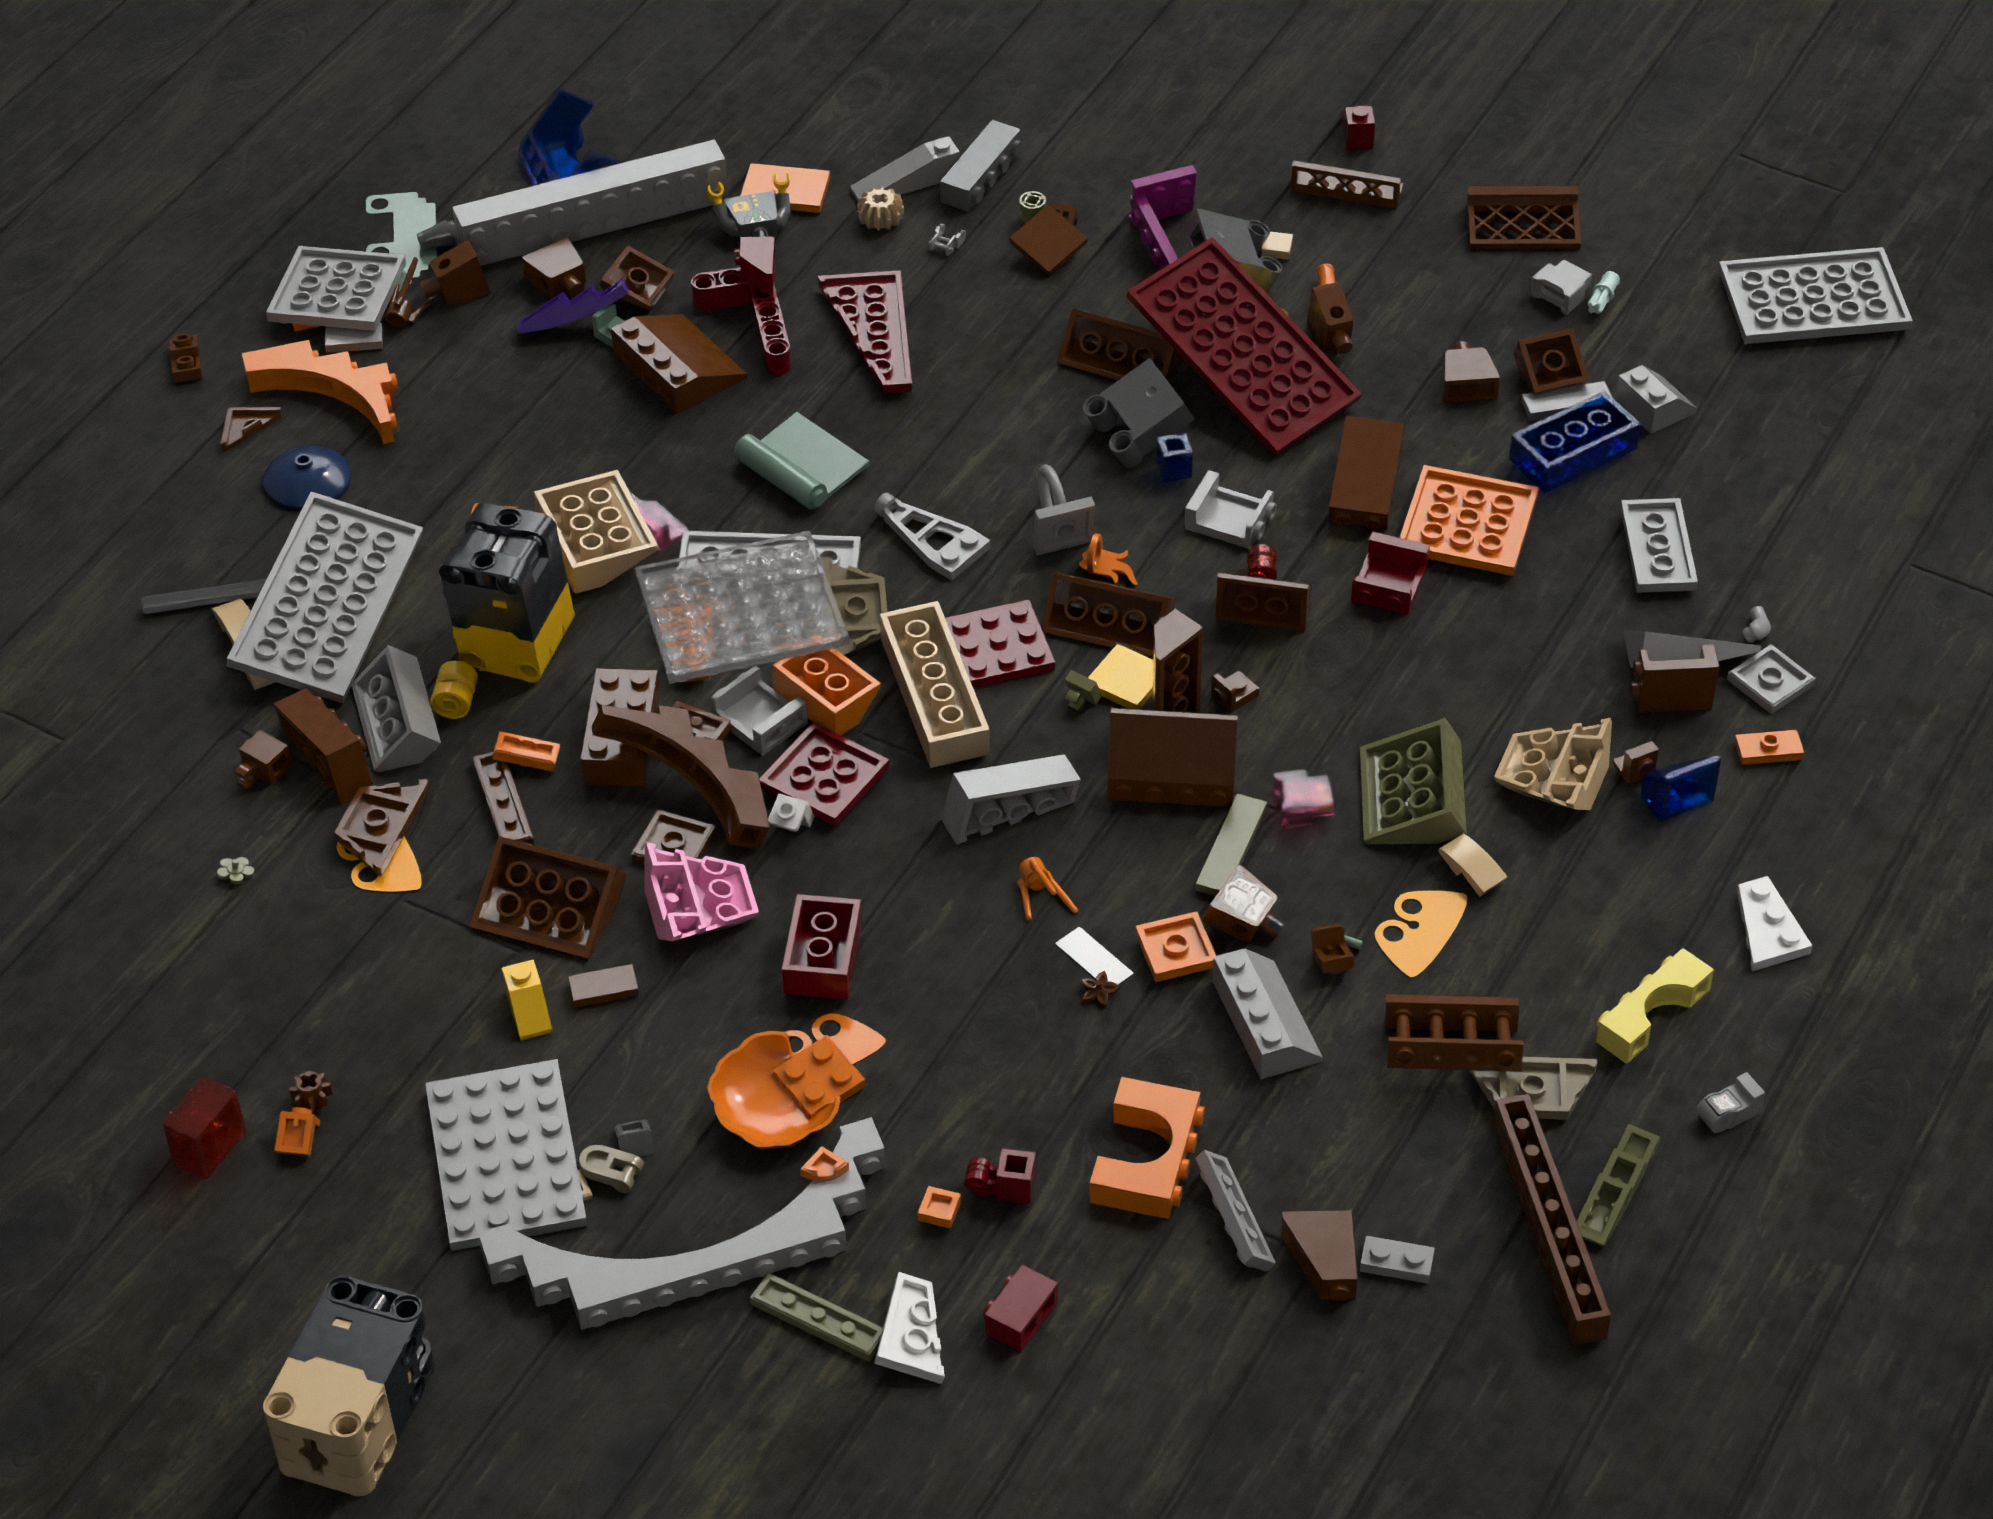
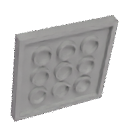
M298 246L266 311L267 320L283 324L293 323L308 326L376 331L406 266L405 255Z

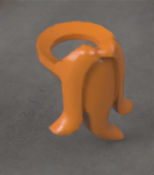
M1095 533L1090 542L1089 549L1082 554L1083 560L1079 563L1080 568L1088 573L1110 578L1115 585L1118 584L1119 580L1117 574L1127 577L1133 586H1138L1132 569L1129 565L1123 563L1128 558V550L1120 554L1103 550L1102 535Z

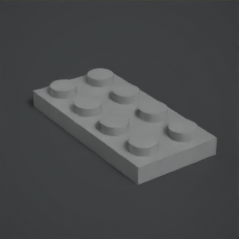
M1680 498L1621 500L1620 511L1636 592L1696 591L1698 580Z

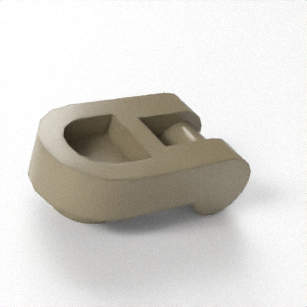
M603 1145L589 1146L581 1152L579 1157L581 1173L585 1177L611 1185L622 1193H629L635 1182L634 1176L638 1175L644 1166V1162L640 1157ZM618 1166L623 1169L622 1171L614 1170V1167Z

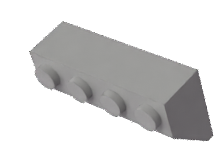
M387 645L351 685L374 771L377 772L422 763L441 744L417 657Z
M1245 948L1214 957L1213 983L1260 1079L1323 1062V1057L1274 960Z

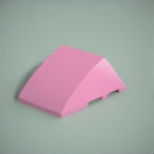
M646 842L644 892L658 939L675 941L689 936L726 929L758 916L759 910L745 865L705 856L702 860L685 856L683 850L675 849L674 853L655 849L656 844Z

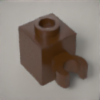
M259 730L239 748L242 764L234 772L242 777L237 781V785L246 790L254 785L257 777L272 785L292 767L288 745Z

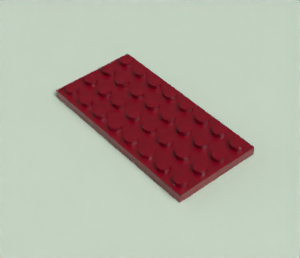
M1213 237L1127 292L1126 298L1275 457L1358 402L1362 396V393Z

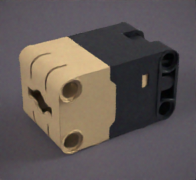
M348 1276L335 1277L326 1284L319 1301L263 1403L279 1469L284 1475L342 1491L353 1496H365L373 1491L385 1465L394 1453L395 1446L415 1406L421 1400L425 1386L435 1369L431 1345L427 1339L422 1337L426 1321L422 1302L417 1296Z

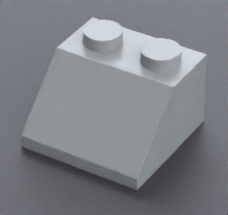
M1643 365L1619 375L1616 402L1651 434L1697 413L1698 408L1663 376Z

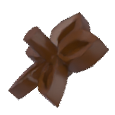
M1105 971L1096 976V981L1090 978L1082 979L1084 987L1088 989L1083 996V1003L1090 1002L1097 997L1098 1003L1107 1008L1108 996L1114 995L1120 990V986L1108 981Z

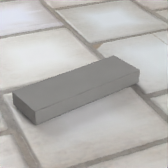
M1605 381L1570 386L1535 395L1533 393L1522 394L1521 399L1530 421L1612 408L1613 398Z

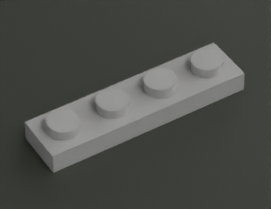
M1204 1150L1195 1158L1201 1169L1200 1175L1212 1193L1213 1204L1220 1211L1224 1219L1226 1232L1232 1237L1236 1245L1238 1258L1247 1267H1254L1267 1272L1276 1262L1227 1158Z

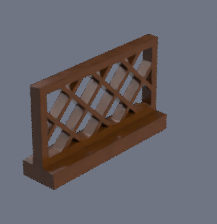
M1468 186L1466 213H1468L1470 249H1580L1578 186ZM1515 212L1517 216L1509 220L1501 213ZM1542 212L1545 215L1537 220L1529 213ZM1572 212V215L1567 220H1564L1556 213ZM1474 213H1488L1490 215L1481 220ZM1550 218L1559 224L1553 231L1544 225ZM1494 219L1504 224L1498 231L1488 225ZM1522 219L1532 225L1526 231L1516 225ZM1483 229L1491 237L1489 239H1476V234ZM1510 229L1519 237L1507 239L1503 234ZM1538 229L1546 237L1544 239H1535L1531 234ZM1566 229L1574 235V239H1563L1558 234Z

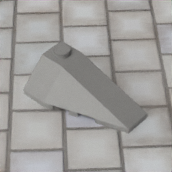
M949 136L924 143L851 185L850 191L858 202L863 192H870L871 188L880 190L882 187L885 190L894 189L895 194L901 195L939 184L940 180L960 158V151Z
M1624 630V640L1630 667H1633L1634 661H1638L1640 649L1647 650L1650 661L1699 659L1702 645L1714 644L1718 661L1757 653L1761 650L1760 645Z

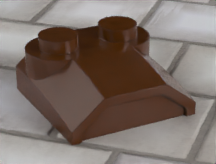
M627 245L602 277L599 286L603 292L620 279H623L629 287L628 294L615 302L626 300L650 310L666 292L676 272Z

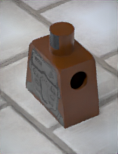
M1240 864L1237 865L1213 899L1202 919V922L1244 942H1250L1259 929L1275 939L1285 924L1284 921L1270 913L1278 899L1276 894Z

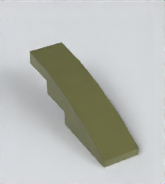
M1628 1124L1617 1149H1613L1603 1173H1599L1577 1220V1225L1583 1239L1601 1247L1606 1245L1660 1143V1136Z

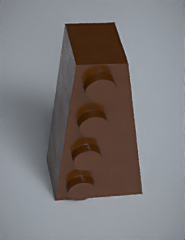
M305 688L273 703L282 730L299 752L303 751L313 770L318 768L327 788L334 787L336 799L341 806L352 801L360 787L373 785L364 756L367 748L362 737L359 734L355 736L347 722H341L335 711L325 706L320 696L315 697Z

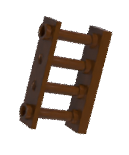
M1386 994L1385 1029H1396L1397 1037H1388L1387 1068L1521 1072L1524 1043L1523 1041L1511 1040L1510 1032L1518 1031L1519 998ZM1410 1029L1430 1030V1038H1410ZM1443 1030L1463 1031L1464 1039H1445ZM1477 1031L1497 1032V1040L1477 1039Z

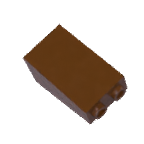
M1346 416L1329 504V521L1336 522L1339 525L1354 524L1362 525L1369 529H1388L1403 457L1404 423Z

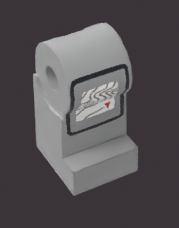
M1746 1072L1736 1077L1735 1084L1703 1098L1697 1105L1696 1113L1712 1132L1719 1133L1760 1114L1765 1092Z

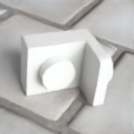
M778 794L768 821L771 825L796 832L799 830L800 825L811 827L815 816L808 802Z

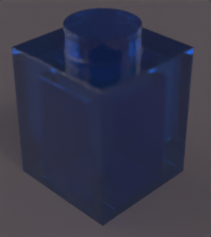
M1186 433L1157 437V465L1163 482L1192 478L1193 451Z

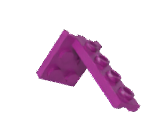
M1193 165L1131 180L1133 194L1130 196L1131 214L1128 215V219L1132 226L1139 227L1144 245L1149 246L1153 263L1159 265L1160 269L1171 264L1178 257L1158 220L1193 211L1197 176Z

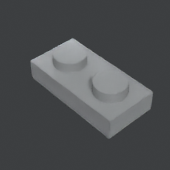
M1366 1236L1360 1272L1429 1284L1435 1248Z

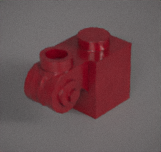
M1002 1148L998 1166H992L991 1162L984 1158H973L968 1162L964 1185L968 1190L981 1197L991 1194L997 1195V1200L1031 1204L1036 1179V1153Z

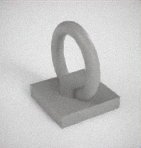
M1042 465L1037 473V488L1042 509L1035 510L1033 548L1036 556L1090 543L1093 537L1095 503L1092 496L1066 503L1064 491L1057 473L1050 465ZM1049 486H1050V489H1051V492H1052V496H1053V500H1054L1055 506H1053V504H1052Z

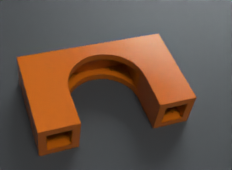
M1121 1077L1114 1100L1113 1123L1155 1132L1167 1141L1170 1148L1160 1158L1147 1163H1131L1097 1156L1090 1180V1203L1170 1219L1173 1206L1179 1207L1183 1189L1179 1186L1180 1180H1186L1190 1167V1160L1187 1159L1188 1152L1194 1153L1198 1134L1194 1133L1195 1127H1201L1204 1119L1205 1107L1200 1106V1092Z

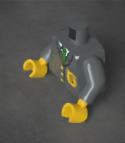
M776 172L774 173L773 182L774 186L778 189L777 194L773 190L726 198L724 203L721 199L724 192L723 184L717 183L718 194L713 193L710 185H708L706 196L715 204L712 207L719 228L731 237H735L739 244L741 237H774V241L777 240L778 230L784 228L791 214L789 193H786V189L790 185L788 172H786V181L782 183L777 181Z

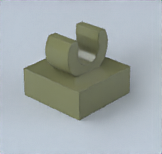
M1070 670L1064 679L1069 689L1065 697L1066 700L1070 701L1069 707L1080 711L1086 701L1096 705L1100 700L1102 694L1096 681L1073 670Z

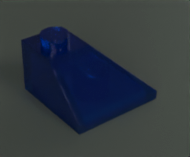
M1719 755L1669 765L1659 770H1652L1648 774L1643 775L1640 797L1660 822L1713 802L1721 758Z

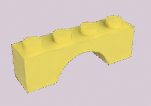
M1684 948L1673 957L1668 956L1653 975H1646L1637 989L1632 993L1627 992L1624 994L1613 1010H1607L1600 1016L1596 1024L1598 1027L1596 1042L1627 1064L1648 1046L1651 1023L1647 1019L1646 1014L1650 1010L1662 1005H1680L1691 1008L1710 991L1714 969Z

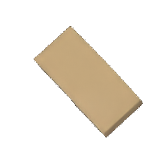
M1464 833L1438 850L1456 876L1462 873L1479 897L1503 883L1507 878V875L1492 857Z

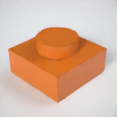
M928 1186L918 1211V1221L951 1229L961 1204V1194Z

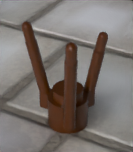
M414 257L400 292V285L397 284L392 294L389 308L384 316L386 321L396 328H403L407 323L413 325L416 318L435 301L434 297H430L412 313L411 303L404 299L418 263L417 257Z

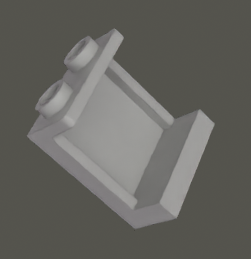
M1208 470L1185 508V529L1251 549L1255 540L1261 539L1267 520H1272L1275 515L1277 505L1273 503L1274 491L1267 490L1264 497L1259 499L1219 486V473Z
M757 666L740 674L737 679L716 691L711 697L712 714L731 720L730 731L762 756L808 724L806 702L800 697H796L789 702L762 681L761 669Z

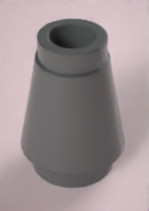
M445 219L421 233H417L420 248L429 249L454 246V243L457 242L454 221L447 222Z

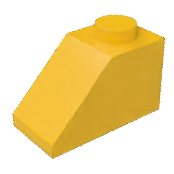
M534 959L502 967L505 991L520 1041L553 1033Z

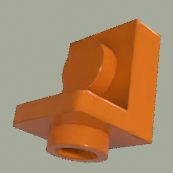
M293 1107L291 1112L281 1111L274 1151L280 1154L310 1157L315 1127L320 1126V1119L312 1114V1110L307 1108Z

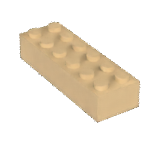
M935 601L881 613V641L930 768L989 755V727L939 602Z

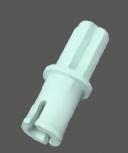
M1607 271L1603 274L1601 281L1593 287L1592 296L1587 303L1589 306L1588 311L1591 314L1593 312L1600 314L1605 305L1613 299L1614 290L1620 283V278L1615 272Z

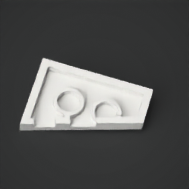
M1768 876L1738 885L1737 895L1742 921L1745 924L1747 934L1746 942L1747 948L1750 950L1752 971L1811 954L1812 944Z
M901 1272L898 1273L874 1363L942 1384L945 1374L944 1366H941L940 1360L941 1344L940 1338H937L935 1324L937 1315L932 1282Z

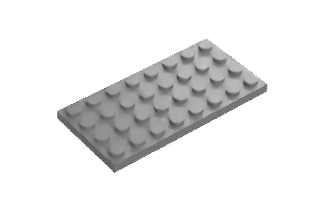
M310 492L227 657L226 666L299 690L307 688L314 695L343 703L422 537L423 527Z

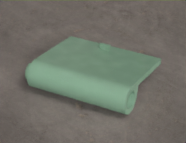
M798 412L794 413L762 440L751 434H746L738 440L734 448V457L810 510L823 505L829 497L870 465L869 460Z

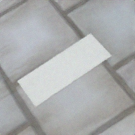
M1080 927L1055 943L1095 978L1099 973L1105 971L1108 981L1118 985L1133 974L1130 969Z

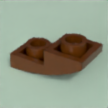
M180 334L169 339L174 383L203 378L197 335Z

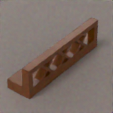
M1293 161L1291 191L1398 208L1404 184L1401 183V178Z

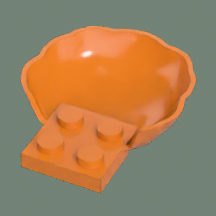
M765 1031L751 1035L738 1048L721 1058L716 1065L715 1072L710 1077L707 1089L710 1099L714 1102L715 1113L723 1128L756 1148L766 1150L795 1146L809 1135L826 1128L837 1114L839 1104L866 1087V1080L828 1035L796 1054L791 1049L787 1033Z

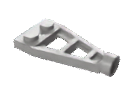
M889 493L882 494L876 501L875 513L882 516L884 521L930 568L951 581L990 549V540L966 525L902 503ZM912 519L927 524L916 534L905 527ZM935 532H942L952 536L953 539L939 551L934 550L926 542Z

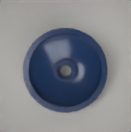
M301 446L282 453L268 465L263 476L264 490L269 499L280 507L296 511L302 510L310 492L338 500L347 491L351 482V471L347 460L338 452L321 446Z

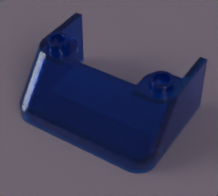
M558 88L519 145L518 155L533 186L624 163L591 149L578 162L575 153L584 143L583 130L580 125L594 107L592 101Z

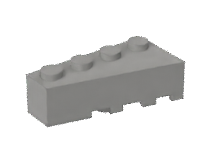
M1065 754L953 773L941 820L957 845L967 841L966 836L979 832L982 836L993 832L992 826L1006 821L1013 825L1021 822V819L1031 812L1035 811L1037 815L1074 803L1081 779Z

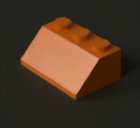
M819 636L773 664V690L789 702L796 697H800L807 704V717L812 722L839 735H843L859 724L881 688L879 681Z

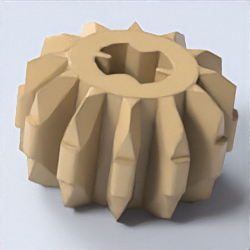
M882 187L880 190L871 188L870 192H863L862 197L858 199L857 210L859 212V219L861 224L867 225L868 229L875 227L878 231L881 228L890 230L891 226H898L899 221L903 219L904 206L902 205L901 195L895 194L894 189L885 190Z

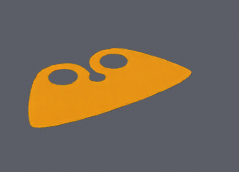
M405 836L382 876L378 875L372 882L361 881L358 878V874L363 868L368 867L363 862L356 865L351 873V879L355 886L370 891H412L420 889L422 885L418 864ZM337 843V851L342 858L351 861L359 860L354 855L348 854L344 847Z
M1413 891L1401 894L1395 901V912L1407 921H1417L1419 927L1411 929L1404 922L1387 920L1377 927L1375 931L1376 941L1388 958L1409 977L1417 976L1435 959L1454 932L1466 908L1467 895L1450 891ZM1407 899H1415L1421 903L1422 909L1417 914H1408L1403 911L1401 905ZM1389 926H1396L1403 931L1404 935L1401 940L1392 942L1384 938L1383 931Z

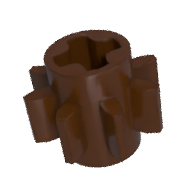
M308 1070L294 1077L296 1086L290 1087L289 1092L291 1100H295L296 1107L310 1109L313 1113L320 1110L323 1106H328L326 1096L333 1095L331 1083H328L325 1073L319 1075Z

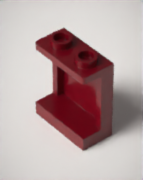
M1372 532L1369 538L1368 554L1358 577L1355 576L1352 581L1351 601L1409 615L1428 568L1430 545Z

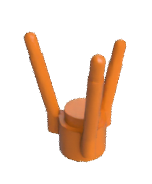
M1030 857L1020 864L1018 870L1021 878L1017 880V884L1021 890L1026 920L1032 919L1028 888L1038 891L1046 887L1051 895L1057 894L1073 913L1078 912L1077 907L1053 879L1050 871L1046 870L1040 858Z

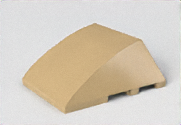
M1611 718L1601 719V724L1582 727V723H1576L1572 725L1571 729L1555 732L1552 728L1513 734L1495 773V781L1510 790L1534 799L1577 810H1591L1609 768Z

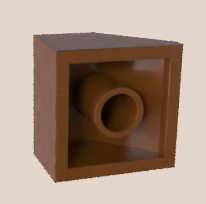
M1573 328L1518 341L1513 355L1521 380L1534 395L1589 382Z

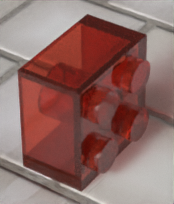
M205 1076L187 1091L185 1098L175 1110H171L162 1123L174 1165L205 1180L209 1178L247 1132L237 1092Z

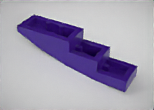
M620 279L600 294L593 285L571 300L562 292L517 323V331L520 334L576 321L607 307L627 295L629 287L623 279Z

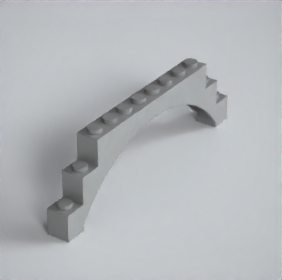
M872 1117L840 1126V1139L833 1153L849 1162V1170L846 1173L832 1180H813L785 1208L760 1225L734 1238L704 1249L673 1256L647 1259L594 1257L560 1250L540 1243L515 1231L512 1223L478 1232L481 1252L492 1285L500 1282H509L517 1277L526 1275L536 1307L555 1304L562 1299L570 1297L581 1330L589 1327H599L609 1321L623 1317H632L640 1312L656 1307H666L679 1300L699 1297L709 1291L723 1287H732L749 1279L766 1277L768 1273L772 1274L789 1267H799L806 1262L823 1257H832L839 1252L846 1251V1232L840 1217L844 1215L850 1216L866 1209L865 1187L860 1176L870 1175L886 1168L885 1148Z

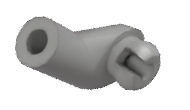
M1762 606L1753 607L1749 611L1752 622L1742 632L1748 643H1753L1757 639L1759 641L1762 640L1771 631V625Z

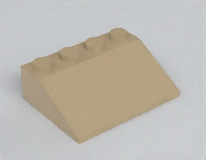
M618 470L534 491L535 512L552 517L557 524L566 576L574 594L606 585L658 550V544Z

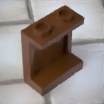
M1714 644L1702 645L1699 659L1650 661L1647 650L1640 649L1638 661L1633 662L1635 682L1630 683V697L1632 701L1636 700L1638 713L1712 709L1719 671Z

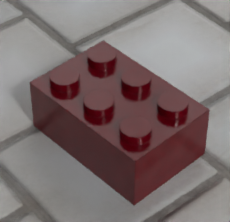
M797 894L782 965L784 994L849 1000L863 925L860 899Z

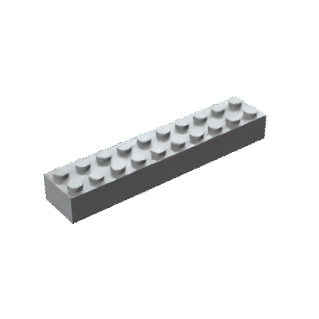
M714 139L453 206L457 242L459 245L469 240L480 266L535 252L566 237L571 242L712 206L715 205L714 202L710 201L706 196L708 185H710L713 193L718 194L717 183H722L724 186L722 202L728 198L725 157Z

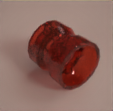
M1266 544L1251 547L1247 552V576L1276 580L1277 557L1275 549Z

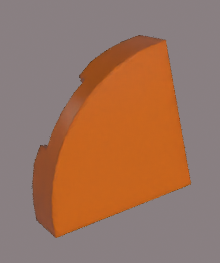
M821 1146L801 1168V1176L815 1181L832 1180L849 1170V1162Z

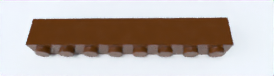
M1529 1094L1497 1099L1493 1126L1572 1344L1578 1345L1605 1340L1608 1336L1611 1313Z

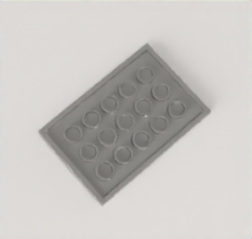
M1883 247L1719 262L1718 271L1744 344L1909 330L1912 327L1913 320Z
M558 1059L425 1083L451 1251L480 1246L478 1232L512 1223L515 1231L527 1237L588 1226Z

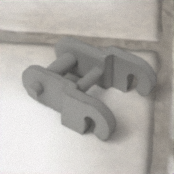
M941 223L934 230V237L929 241V248L931 251H934L935 248L944 250L945 255L949 256L954 248H959L964 242L966 231L961 230L960 233L958 232L951 239L942 237L945 231V224ZM941 241H944V242H947L948 244L945 245V244H942V243H940V242H941Z

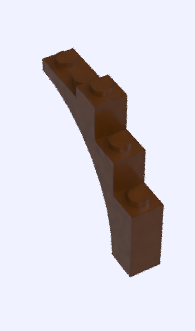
M605 705L601 706L591 726L593 736L627 744L663 761L697 788L712 806L724 827L729 845L759 849L770 825L758 773L728 768L723 741L694 737L688 709L658 705L655 713Z

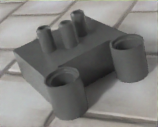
M1196 208L1185 227L1191 250L1213 237L1251 278L1268 293L1282 271V265L1273 257L1262 256L1258 258L1257 256L1270 235L1269 228L1257 220L1248 221Z
M1150 358L1099 395L1089 397L1083 405L1085 415L1094 428L1100 432L1111 430L1116 425L1118 416L1128 426L1129 431H1118L1109 441L1111 451L1121 465L1127 468L1138 465L1147 453L1195 420L1184 402Z

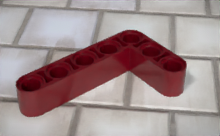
M740 267L704 272L693 276L691 279L693 305L699 310H713L750 304L767 372L774 376L787 374L791 370L790 344L775 285L774 295H767L741 277Z

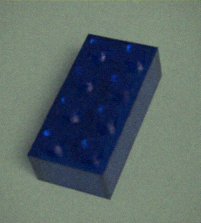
M1602 391L1511 435L1509 460L1545 494L1636 450L1641 424L1606 391Z

